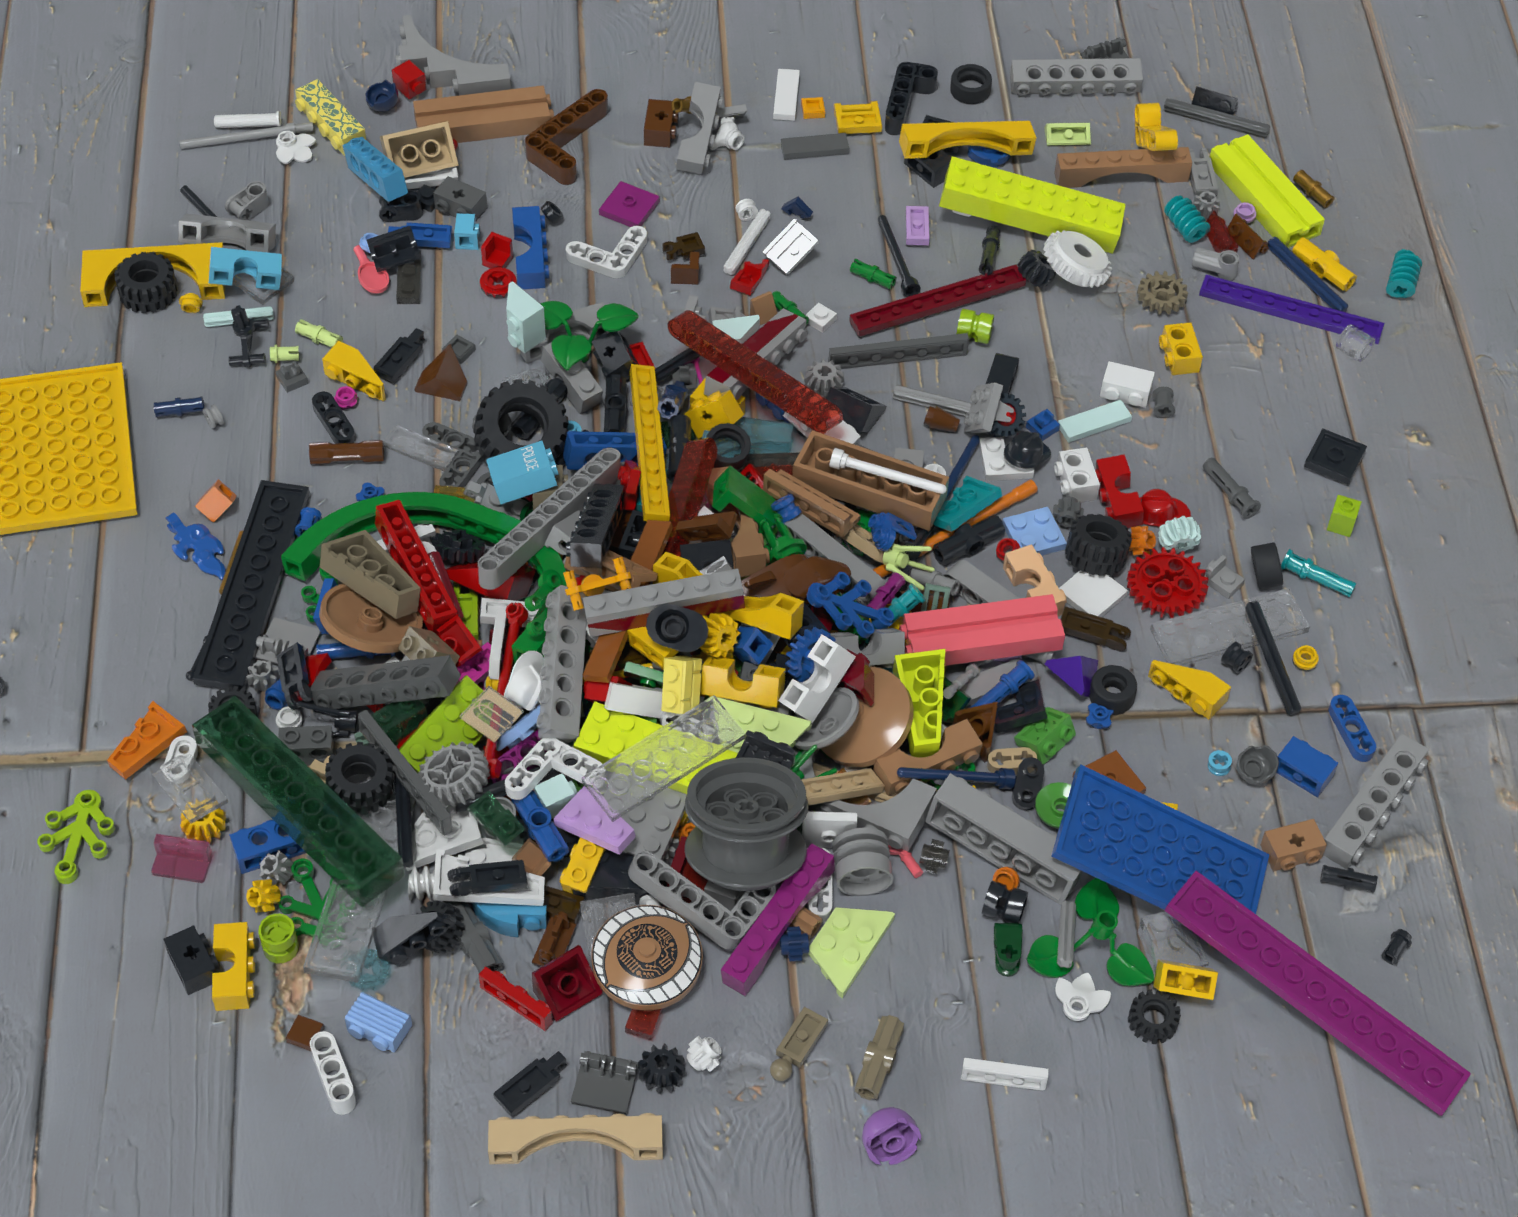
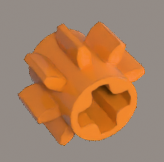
M1148 526L1131 527L1132 541L1129 551H1133V556H1143V552H1147L1150 555L1149 549H1153L1156 545L1155 534L1150 530L1148 531Z

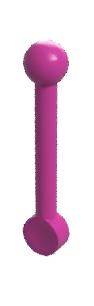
M698 357L691 363L695 366L700 384L703 378L699 367L700 357Z

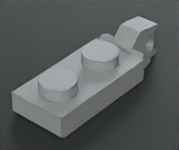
M470 481L463 493L475 499L474 503L503 512L520 520L522 508L529 503L519 498L500 504L495 487L483 482L478 484Z

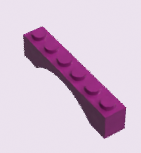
M812 843L810 844L803 865L796 873L785 879L721 968L723 984L746 997L760 977L772 951L789 924L804 905L821 891L835 871V860L832 854Z

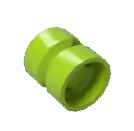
M962 308L956 334L967 333L969 340L973 337L975 342L989 344L994 315L983 312L977 315L973 310Z
M281 913L272 914L264 918L259 925L258 934L265 957L270 962L276 964L292 960L296 956L299 946L292 919Z

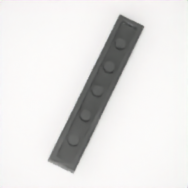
M967 333L829 348L828 362L833 360L834 365H840L841 369L967 355L969 338Z
M365 710L359 713V730L369 743L374 744V749L380 747L384 750V755L388 754L390 763L393 766L394 775L440 833L444 836L451 833L452 821L449 812L433 792H429V787L424 785L425 782L369 712Z

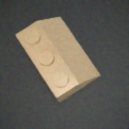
M448 121L380 136L383 154L402 169L404 178L459 166Z

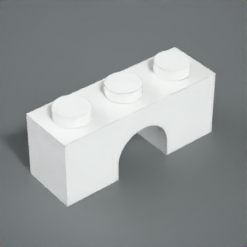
M824 635L820 636L807 656L815 664L811 677L805 682H797L792 679L778 700L812 723L856 657Z

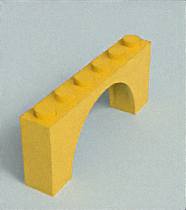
M223 242L83 250L80 292L84 307L108 306L110 295L117 286L115 270H118V264L123 263V259L126 257L130 258L132 254L136 253L138 255L141 252L148 254L155 252L156 255L161 254L165 259L168 258L174 270L188 275L195 281L199 287L202 300L225 299V285L208 283L211 247L223 248Z

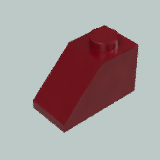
M847 649L848 652L856 657L836 687L850 689L857 696L858 700L871 707L874 704V673L869 667L870 661L862 653L856 654Z

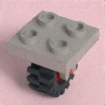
M990 383L976 386L970 396V402H972L970 411L967 412L964 418V432L969 434L987 432L989 435L994 434V437L1016 434L1015 432L1022 429L1020 425L1025 424V421L1022 420V417H1026V413H1022V409H1025V406L1019 404L1021 400L1019 398L1015 399V395L1001 393L1003 389L1001 384Z

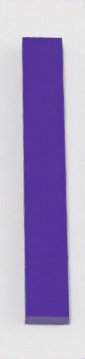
M1205 275L1199 292V296L1374 344L1379 343L1384 327L1383 322L1210 275Z

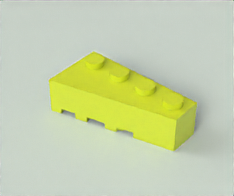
M946 649L894 656L893 674L905 685L913 702V722L907 735L910 753L913 757H929L937 753L940 748Z

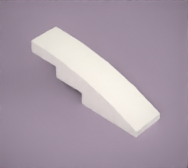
M610 682L604 708L611 711L661 718L664 712L661 711L662 688H648L638 685L629 686ZM700 696L699 711L687 713V715L698 721L704 701L703 696ZM674 715L673 718L668 717L667 719L677 720V715Z

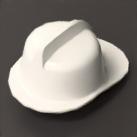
M527 651L517 659L504 692V700L517 709L524 708L528 711H533L540 704L538 701L539 693L542 689L540 672L544 663V657L541 653Z

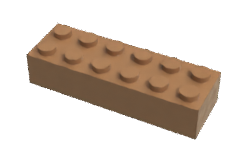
M813 430L793 464V476L827 496L879 514L882 512L887 514L889 512L914 526L930 531L948 492V476ZM834 448L845 450V453L849 454L851 458L944 484L947 490L944 494H939L850 467L835 469L829 467Z

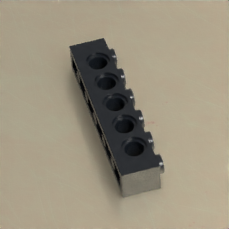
M595 484L592 492H588L587 502H584L583 511H580L579 521L575 523V531L571 532L570 541H567L566 556L570 557L571 567L602 568L625 509V485Z

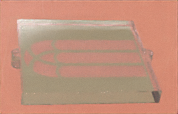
M488 686L476 699H472V704L460 715V719L495 743L507 729L510 730L512 728L511 725L523 713V709Z

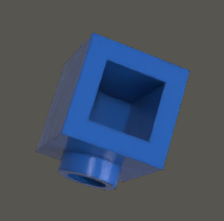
M740 626L738 629L740 634L736 638L738 644H734L733 654L743 663L760 664L773 646V643L758 628Z

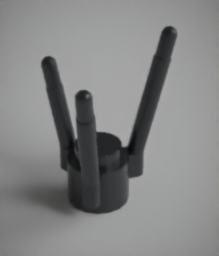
M296 702L298 707L310 709L316 713L335 716L334 728H339V731L333 732L334 738L348 737L349 731L356 732L357 711L337 710L310 703Z

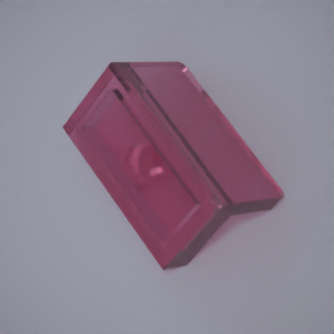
M156 834L154 847L157 855L151 869L152 875L203 883L213 857L209 842Z

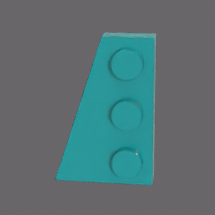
M966 476L963 479L962 487H957L953 491V498L943 503L934 521V525L950 532L956 530L960 525L975 517L977 513L1002 497L1001 488Z

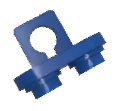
M884 512L873 514L869 519L868 527L871 528L873 541L876 548L883 552L889 550L893 545L896 532L912 540L917 538L911 523L889 512L887 514Z

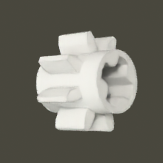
M697 1036L689 1043L690 1048L687 1049L689 1052L687 1059L694 1069L701 1071L707 1068L711 1072L720 1064L718 1060L721 1058L720 1054L722 1051L719 1044L713 1038L705 1037L701 1039Z

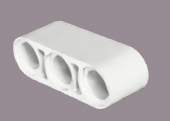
M318 1032L311 1038L310 1048L319 1077L332 1110L340 1115L348 1114L356 1106L352 1082L334 1036L329 1032ZM322 1047H329L327 1051H318ZM330 1071H339L335 1075H327ZM341 1094L348 1095L344 1099H336Z

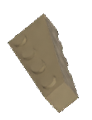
M366 530L322 544L321 569L395 619L418 611L421 588Z

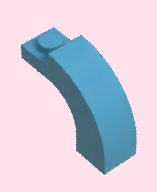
M470 902L475 915L485 926L505 936L519 937V928L533 931L546 929L547 927L546 906Z

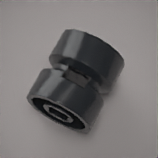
M992 880L985 897L982 914L993 918L1002 916L1006 922L1019 924L1029 892L1015 887L1008 890L1007 885ZM1001 898L1007 899L1004 907L999 905Z

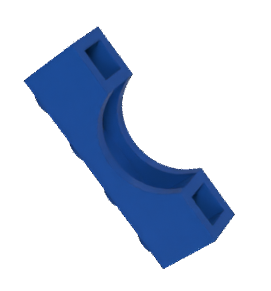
M539 206L512 207L514 240L524 242L530 247L526 253L516 257L517 285L522 290L545 288V279H549V265H544V262H548L547 248L542 246L547 245L546 231L541 232V229H545V215H540Z

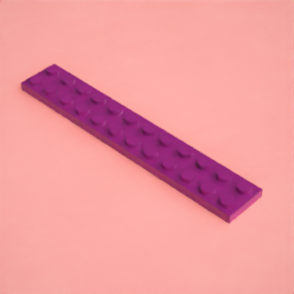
M1195 871L1166 906L1164 911L1438 1115L1442 1116L1471 1075L1469 1071L1199 872Z

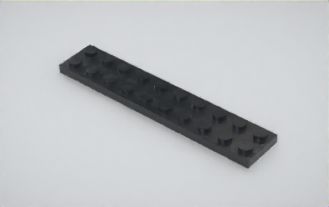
M265 480L260 481L193 676L194 684L223 689L229 687L230 690H233V686H238L239 691L242 688H246V676L249 675L248 667L253 666L255 655L259 646H256L258 636H263L284 573L281 555L294 542L296 536L295 527L300 523V512L306 506L310 494L309 487Z

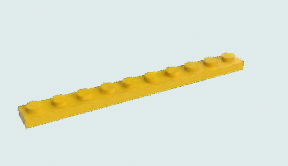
M631 364L630 382L638 467L641 470L639 479L643 521H669L670 510L660 414L657 410L658 395L655 367Z

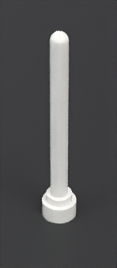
M834 448L829 467L835 469L850 467L939 494H944L947 490L944 484L851 458L849 454L845 453V450Z

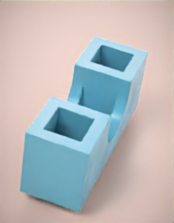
M211 247L208 283L232 286L235 275L246 273L255 278L256 288L279 290L282 254Z

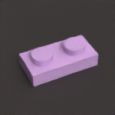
M906 206V245L929 246V207Z

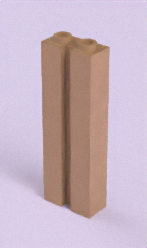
M544 85L413 101L416 128L448 121L452 139H455L457 143L528 135L554 117L553 109H549L551 107L550 94H545Z

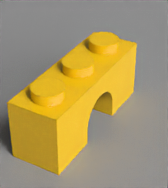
M709 656L703 663L700 694L708 695L712 699L718 697L731 699L742 704H759L763 708H777L780 702L778 700L784 693L785 668L760 664L753 674V681H744L735 673L734 659L713 658Z
M247 922L214 924L213 950L217 961L234 963L228 971L212 974V1000L216 1011L250 1009V998L255 996L254 981H250V973H255L254 956H250V949H255V934L249 931Z

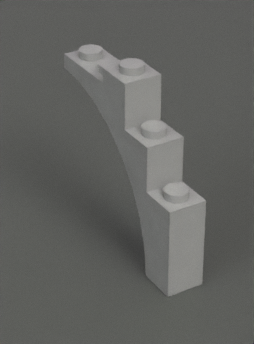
M411 15L402 16L403 25H399L401 38L405 39H402V45H399V55H395L397 66L410 60L425 73V79L430 80L431 88L453 86L454 92H458V95L511 89L508 64L472 63L444 54L421 37L414 26Z

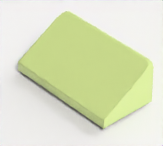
M1049 123L1044 127L1047 146L1091 145L1090 123Z

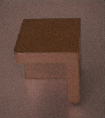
M690 252V264L671 265V284L698 285L699 252Z

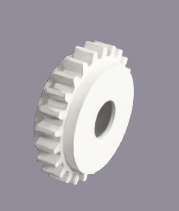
M1065 230L1062 233L1056 231L1044 243L1043 250L1046 251L1044 256L1047 257V261L1052 269L1072 284L1082 287L1093 288L1094 285L1099 287L1104 285L1111 275V262L1108 261L1105 251L1094 240L1081 233Z

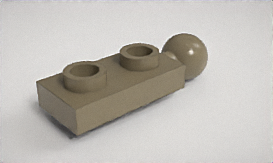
M806 1007L802 1009L776 1049V1055L781 1058L773 1061L770 1066L771 1076L775 1080H787L792 1074L791 1064L799 1068L802 1066L827 1027V1018Z

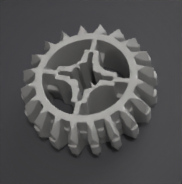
M461 741L458 745L451 742L449 747L442 745L441 750H433V755L425 757V763L419 765L420 772L418 775L425 782L424 785L429 787V792H433L445 808L449 805L456 808L458 803L465 805L466 800L469 798L475 800V794L483 792L482 786L488 784L487 778L490 776L489 763L482 751L473 746L472 743L465 744Z

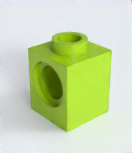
M1337 495L1327 531L1350 537L1362 501Z

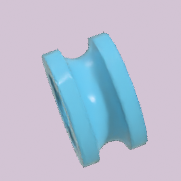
M1222 750L1212 752L1208 759L1209 771L1216 776H1225L1230 772L1232 765L1231 756Z

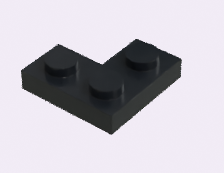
M1039 679L1024 683L1018 688L1019 691L1016 693L1017 702L997 708L995 726L998 732L1012 730L1016 727L1036 723L1048 718Z

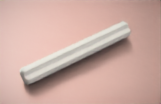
M765 209L759 210L724 264L723 271L726 274H735L770 220V211Z

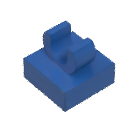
M1046 409L1026 421V428L1030 432L1039 433V437L1044 441L1059 431L1060 424L1054 419V415Z

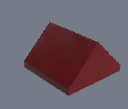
M580 945L532 972L533 992L539 1000L548 1004L552 1011V1018L556 1022L603 994Z

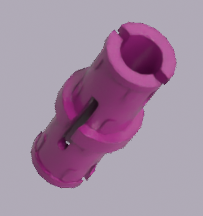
M892 573L887 582L876 590L877 594L866 606L878 610L879 608H885L887 604H891L895 594L906 583L905 578L899 573Z

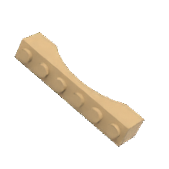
M643 1113L639 1116L614 1114L611 1117L585 1115L581 1118H569L568 1116L559 1115L554 1118L545 1119L537 1116H529L525 1119L499 1117L496 1120H489L488 1123L489 1164H519L529 1155L544 1147L570 1141H588L607 1145L623 1152L633 1160H663L662 1115Z

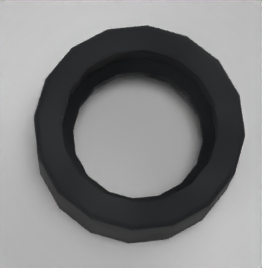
M965 64L953 71L950 92L955 99L966 104H977L989 97L992 76L983 66ZM974 80L981 83L982 86L968 88L960 84V82Z
M725 423L713 427L706 436L703 449L706 461L713 468L733 466L735 470L742 468L748 460L751 448L750 437L744 429L734 424ZM719 438L733 439L741 446V453L736 457H723L715 452L713 443Z

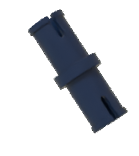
M202 396L189 399L178 397L173 401L154 402L156 418L176 414L180 417L184 413L203 412V409H205Z

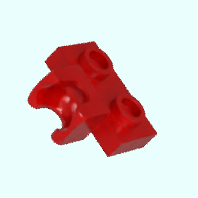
M625 460L624 466H620L617 479L620 480L621 485H625V509L633 511L638 497L636 491L641 470L634 461Z

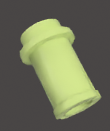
M274 344V347H270V361H275V363H278V361H299V354H289L299 353V346L277 347V344Z

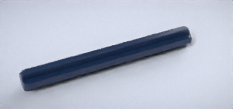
M1277 237L1268 240L1269 249L1332 309L1342 312L1347 311L1348 304Z

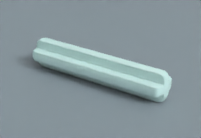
M271 306L245 309L248 318L253 317L255 320L266 318L272 320L274 317ZM231 310L205 313L203 315L205 327L231 325L234 321Z

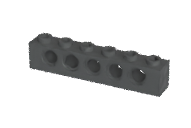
M450 655L324 670L320 671L310 689L316 705L339 709L450 696L461 674Z

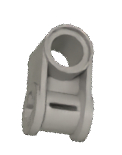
M260 181L249 183L227 199L225 203L226 211L234 213L239 220L250 221L269 206L266 186Z

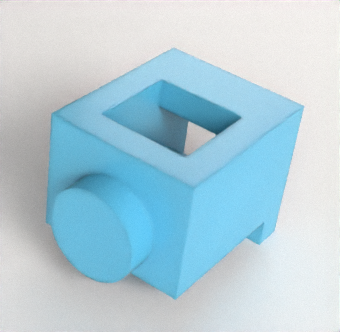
M457 213L454 230L455 248L478 250L480 224H476L475 214Z

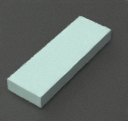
M1118 400L1059 420V430L1067 442L1070 443L1131 422L1132 415L1122 400Z

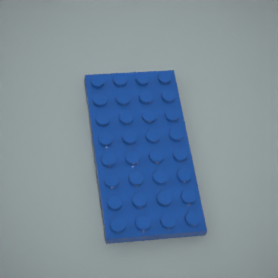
M1080 764L1075 771L1051 857L1165 910L1166 906L1192 874L1197 871L1256 914L1270 854Z

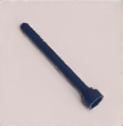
M978 435L971 437L950 473L945 501L976 450L980 438Z
M900 767L897 770V775L900 778L946 780L951 773L956 777L963 778L967 782L994 783L1000 789H1012L1016 781L1015 771L1012 768H1000L994 773Z

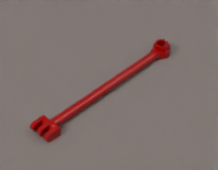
M516 602L514 604L510 603L506 607V617L509 620L508 624L510 626L496 692L503 699L514 660L511 646L518 639L519 629L529 615L528 610L521 603ZM494 704L493 711L502 717L503 710ZM492 712L491 719L501 725L502 718ZM491 721L490 727L499 733L500 726ZM487 738L484 753L489 763L490 776L487 779H490V777L493 779L500 777L502 763L498 759H494L498 738L495 741Z

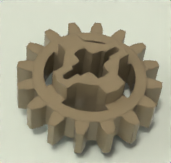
M1155 271L1154 276L1148 273L1146 279L1142 278L1138 285V301H1143V307L1149 306L1150 312L1156 309L1160 315L1162 311H1166L1169 315L1172 309L1178 312L1179 307H1184L1188 296L1187 285L1182 284V278L1175 279L1176 274L1168 276L1167 271H1164L1163 275Z

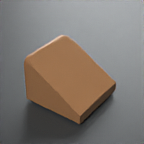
M771 291L750 300V316L759 315L760 325L767 323L777 314Z

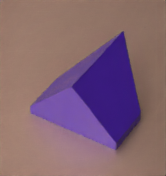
M1085 656L1051 659L1044 663L1081 696H1090L1091 680L1097 671L1099 660Z

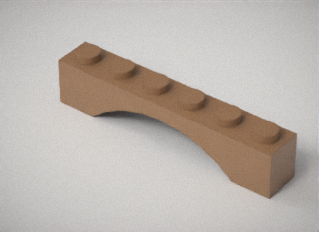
M1178 147L1176 150L1165 151L1138 149L1058 153L1054 174L1057 185L1066 188L1081 187L1097 178L1125 172L1148 174L1166 183L1189 182L1192 159L1188 147Z
M728 467L704 469V492L711 505L713 503L714 482ZM729 502L722 511H735L737 514L735 524L739 529L737 535L731 541L733 567L739 570L740 577L751 576L765 568L766 563L770 562L768 548H764L762 533H758V523Z

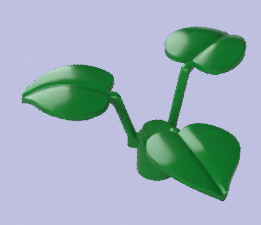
M559 301L540 303L544 307L545 329H556L562 324L565 326L567 335L556 337L552 341L551 349L558 363L566 371L579 361L585 363L589 360V354L593 346L591 341L594 340L599 326L602 325L603 330L607 332H615L625 329L639 318L635 311L624 305L616 303L604 305L597 311L599 321L595 323L591 336L587 340L583 335L572 336L566 320L572 318L573 312L567 304Z
M1098 878L1091 880L1079 891L1075 898L1077 914L1082 919H1093V923L1087 933L1074 944V951L1092 935L1098 940L1110 939V953L1113 956L1107 960L1106 967L1111 978L1124 986L1152 983L1154 981V974L1151 965L1137 947L1132 944L1123 943L1116 951L1115 938L1117 935L1113 931L1118 925V901L1106 882ZM1053 935L1039 937L1032 944L1026 958L1030 967L1043 976L1051 978L1063 977L1074 966L1073 962L1069 968L1060 967L1057 964L1058 937Z

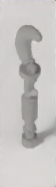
M993 659L969 662L966 672L958 676L952 685L944 689L943 696L950 699L970 678L978 675L979 666L991 662Z

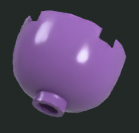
M889 1107L876 1111L866 1120L863 1126L862 1141L870 1160L881 1165L880 1161L890 1160L889 1164L894 1165L908 1159L917 1150L916 1143L918 1138L921 1141V1133L916 1122L907 1112L899 1108Z

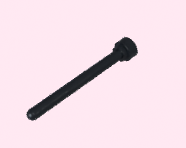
M880 215L878 222L902 277V292L906 297L916 295L921 290L919 282L909 273L887 217Z

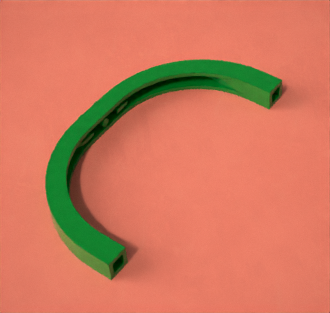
M430 492L392 493L361 500L327 515L299 536L281 555L285 574L306 581L320 566L323 543L366 530L368 533L376 531V506L396 500L401 501L412 524H433L465 530L468 534L495 544L515 528L521 520L506 515L503 512L487 508L484 505L451 495ZM543 546L528 560L540 576L542 572L548 569L557 571L562 578L563 586H567L563 574L566 570L556 550ZM547 595L543 598V600H542L543 605H542V607L538 610V612H537L536 616L534 617V619H535V618L540 614V612L546 607V604H545V603H546ZM526 629L511 646L514 664L527 651H537L542 654L546 631L532 637L527 633Z

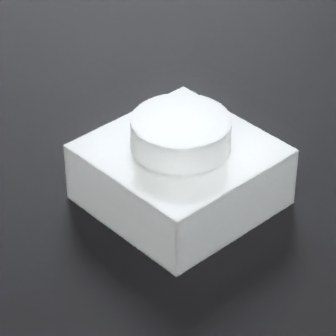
M820 303L815 305L806 314L809 317L808 325L822 333L837 320V313Z

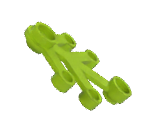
M94 790L81 791L76 795L74 804L60 812L50 811L45 815V822L50 829L59 828L64 821L77 815L75 822L52 835L48 833L42 834L37 839L40 850L49 852L57 844L70 837L64 858L58 862L54 870L57 880L62 884H70L78 877L75 859L82 837L89 845L93 857L103 858L108 853L106 843L103 840H99L87 825L88 818L91 815L97 823L100 834L107 836L115 831L113 820L105 817L99 809L101 797ZM58 818L55 822H50L51 819ZM106 824L110 825L108 828H102ZM50 841L49 844L43 845V842ZM103 847L101 851H95L96 848Z

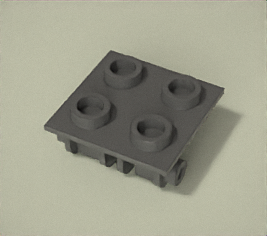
M1120 37L1110 42L1105 41L1094 46H1088L1084 52L1080 53L1083 59L1129 58L1123 50V47H1126V41Z
M591 1051L581 1053L579 1060L581 1065L571 1103L626 1114L638 1070V1062L605 1054L592 1053Z

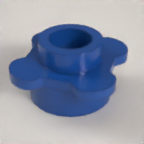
M369 482L364 483L361 492L356 494V500L361 501L384 495L385 490L383 487H375Z
M1091 703L1088 706L1090 712L1089 716L1086 717V722L1096 729L1110 727L1112 723L1110 715L1113 714V710H1108L1104 706Z

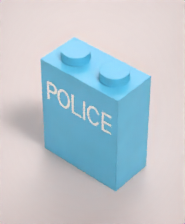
M543 441L486 459L500 504L557 486L555 476L559 475L551 449H545Z

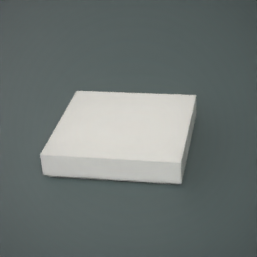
M1081 570L1059 588V590L1062 589L1064 591L1067 603L1076 610L1099 617L1104 616L1124 599L1128 593L1127 589L1107 574L1104 576L1092 575Z

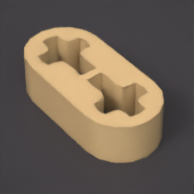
M1026 747L996 749L988 755L987 768L993 773L1000 768H1012L1016 775L1017 768L1023 761L1021 758L1032 757L1037 759V755L1030 748ZM1000 759V762L1003 763V765H998V763L995 760ZM1031 766L1027 767L1029 773L1035 769Z

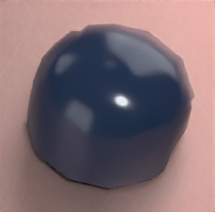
M384 80L382 83L371 85L366 91L365 96L366 102L371 109L377 112H387L395 107L399 94L395 83L391 84L388 80Z

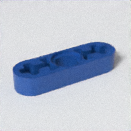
M1346 695L1334 696L1330 702L1328 712L1352 757L1357 761H1370L1374 756L1376 743L1354 702ZM1354 724L1359 728V731L1350 732L1346 729L1345 725Z

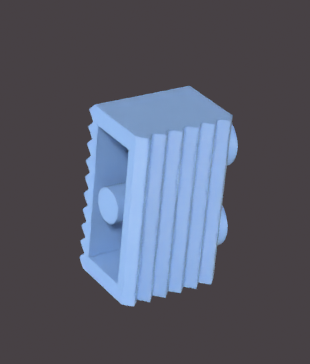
M364 992L360 993L357 1001L354 1002L351 1010L345 1016L346 1028L351 1036L357 1039L366 1038L368 1041H372V1044L381 1051H386L387 1049L395 1052L412 1027L410 1014Z

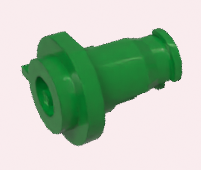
M774 514L775 525L782 536L779 539H776L765 518L761 520L759 527L761 531H764L765 538L772 549L769 553L770 564L787 556L804 555L806 553L807 545L804 540L793 538L788 527L782 522L781 514Z

